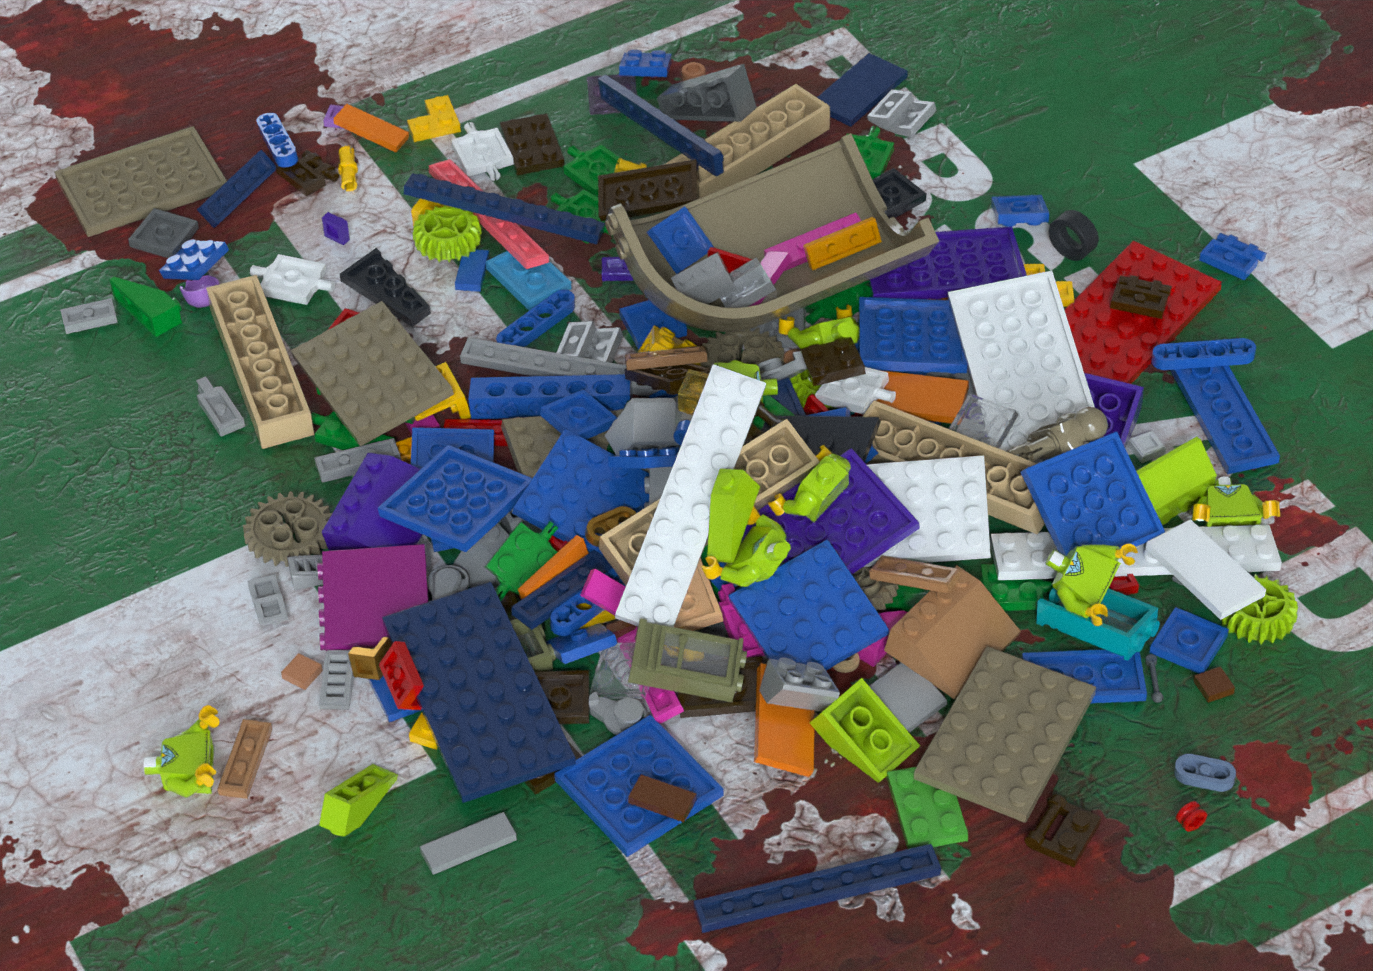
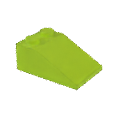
M862 678L810 722L812 727L831 748L878 783L887 776V772L893 771L920 747L917 741Z

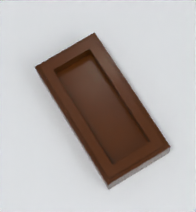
M642 774L628 796L630 804L681 822H685L697 800L696 793Z

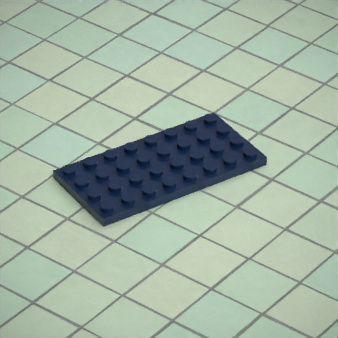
M491 582L382 617L384 628L391 643L393 644L394 641L405 642L422 679L424 687L416 697V700L462 803L576 764L574 753Z

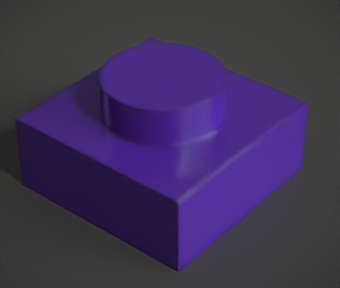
M330 212L321 217L324 236L344 246L350 240L348 222Z

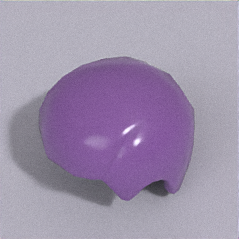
M205 275L199 280H186L185 289L183 286H180V291L189 305L203 308L210 306L206 288L221 283L216 277Z

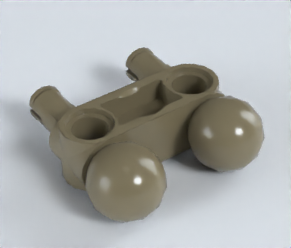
M1093 407L1082 408L1077 413L1069 412L1062 414L1055 423L1028 434L1027 442L1006 452L1014 455L1019 454V457L1029 459L1031 462L1063 454L1083 445L1085 442L1090 443L1102 438L1108 427L1107 417L1101 410Z

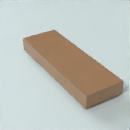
M703 346L625 355L627 371L707 362V352Z
M883 555L869 570L871 580L948 594L961 578L960 569Z
M247 719L242 720L217 788L219 795L248 799L273 730L271 723Z

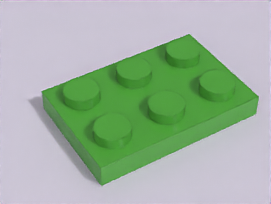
M917 767L887 772V782L907 849L928 844L936 847L968 841V831L956 795L915 780L914 771Z

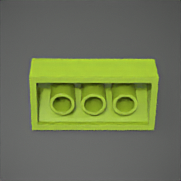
M1197 436L1136 471L1162 525L1168 523L1176 515L1187 512L1194 504H1197L1201 497L1206 496L1208 487L1215 486L1217 476L1203 443Z

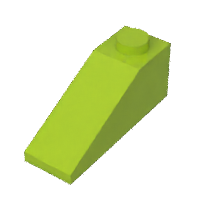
M720 469L711 492L707 557L714 556L718 562L734 563L760 486L744 470Z
M371 764L329 790L324 795L319 826L330 830L332 834L344 837L356 830L393 786L398 774Z

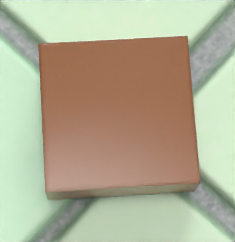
M298 653L281 671L282 679L306 690L321 674L323 669L321 664Z

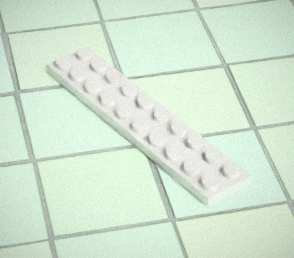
M713 364L615 614L616 619L638 626L641 618L646 619L648 623L674 627L708 539L711 492L720 469L735 468L765 390V382Z
M1270 525L1199 527L1246 571H1280L1282 562ZM1164 528L1165 532H1167V531L1173 529V528ZM1032 532L991 534L990 545L998 580L1053 579L1056 577L1058 572L1045 564L1049 554L1054 549L1058 551L1049 532H1039L1038 535ZM1146 543L1136 547L1138 553L1129 552L1126 554V557L1134 558L1135 563L1133 565H1126L1119 558L1117 561L1121 564L1115 576H1127V574H1133L1134 576L1173 575L1146 550Z

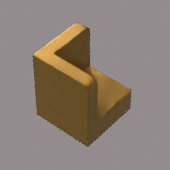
M383 637L374 649L353 647L350 650L348 656L354 677L380 680L383 673L379 663L391 647L389 637Z

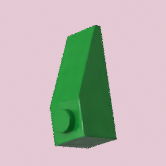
M117 277L110 278L113 297L155 337L182 323L180 316L182 309L176 298H171L167 293L159 289Z

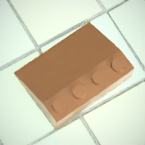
M959 566L954 568L960 569L961 578L949 594L937 591L928 592L891 628L884 649L885 652L927 679L953 699H956L987 646L1003 652L1020 634L1019 628L981 581Z

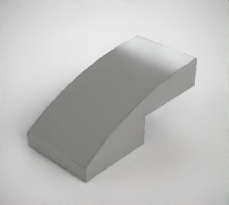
M275 574L247 581L260 626L288 620Z

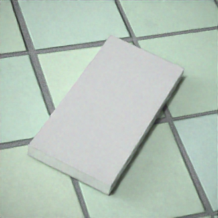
M1191 519L1146 543V550L1220 620L1265 596L1266 589Z

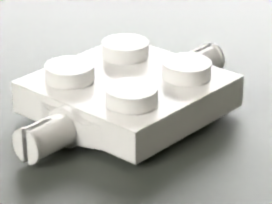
M470 122V126L466 123L464 129L467 134L451 140L452 149L468 177L488 172L490 179L495 181V178L496 180L500 178V173L497 169L514 165L513 156L498 128L477 131L474 123Z
M278 254L275 261L268 267L252 265L250 269L251 276L257 275V277L263 278L260 285L266 297L307 305L317 290L333 292L335 288L334 281L322 279L326 273V264Z
M865 367L866 374L822 384L815 396L822 404L836 408L846 407L851 412L864 415L874 400L880 399L893 403L896 398V392L884 389L889 382L887 372Z

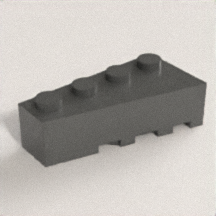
M744 64L675 83L657 97L660 110L674 120L741 122L757 108Z

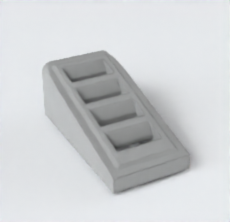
M322 555L287 557L294 590L323 584V580H318L317 563H322Z
M350 650L326 651L319 703L320 709L349 710L355 678L348 656ZM333 673H341V674H346V675H337V674H333ZM331 684L345 685V686H332ZM329 694H344L343 697H328Z

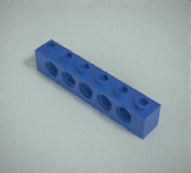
M625 374L471 378L468 398L471 419L540 416L542 406L583 389L609 411L624 409L627 400L633 398L632 381L625 379Z

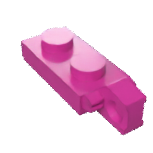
M733 583L722 585L720 591H718L721 601L718 605L722 612L723 623L729 638L739 640V638L744 639L742 650L747 651L746 658L765 656L729 601L728 595L735 592Z

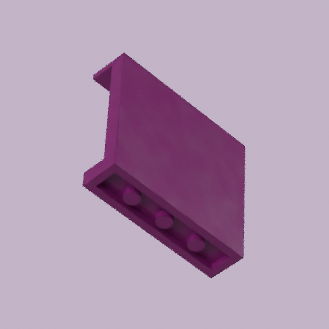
M425 544L322 552V563H317L318 580H323V586H318L319 603H324V609L319 610L320 627H325V633H319L320 650H351L353 647L375 648L383 637H388L382 617L428 602Z

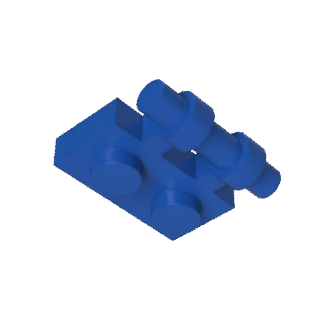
M1219 233L1217 239H1213L1202 250L1199 260L1245 281L1257 267L1258 261H1264L1267 253L1259 250L1257 245L1252 243L1248 245L1239 241L1238 237L1232 234L1227 236Z

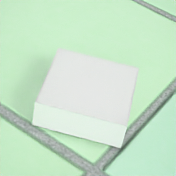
M1153 431L1132 437L1128 441V447L1141 463L1165 455L1166 447Z

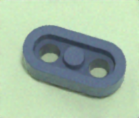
M1184 754L1176 760L1174 775L1179 782L1185 785L1222 792L1233 787L1236 770L1227 761L1194 754Z

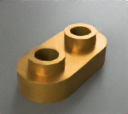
M621 506L592 518L585 530L587 541L593 546L599 547L600 536L595 533L605 534L619 525L620 522H624L635 515L636 512L629 507Z

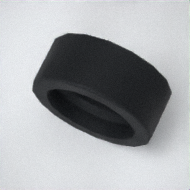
M1067 210L1049 226V239L1053 247L1059 254L1070 260H1082L1098 245L1099 237L1094 224L1081 212ZM1066 227L1070 228L1076 233V235L1079 237L1081 241V244L1077 243L1075 240L1072 239Z

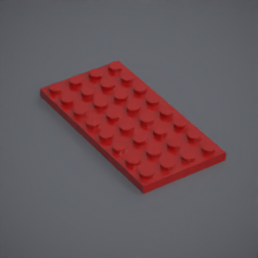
M1133 240L1074 300V303H1071L1065 309L1084 373L1132 384L1151 364L1154 347L1160 344L1171 343L1221 290L1222 282ZM1131 275L1138 276L1140 280L1150 282L1158 280L1162 281L1164 285L1172 286L1162 319L1110 308L1111 299L1120 276L1131 277Z

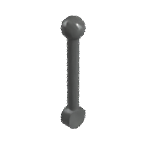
M1149 654L1146 656L1145 663L1150 667L1154 691L1152 700L1160 703L1163 700V694L1159 691L1155 668L1157 656Z

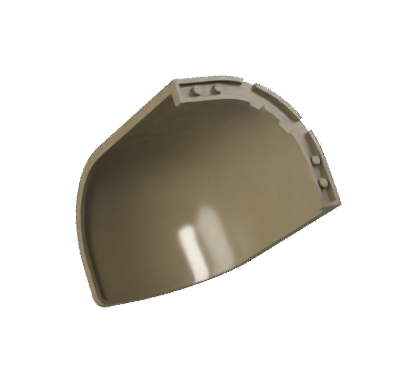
M851 133L843 136L836 143L672 210L641 219L629 220L622 204L610 207L605 221L610 236L613 235L617 244L616 250L620 259L624 260L634 282L642 293L658 309L686 325L719 332L740 331L766 324L923 258L939 243L929 217L919 221L911 232L908 231L906 233H903V227L894 217L888 218L884 212L887 210V206L869 174ZM686 206L714 248L750 259L757 258L761 263L765 257V249L857 213L861 221L870 217L876 219L882 242L815 270L809 268L808 262L788 269L781 274L774 284L776 290L768 294L760 305L725 308L720 298L705 304L687 297L676 290L671 279L676 273L647 234V231ZM706 254L705 256L691 264L686 269L706 259L708 254Z

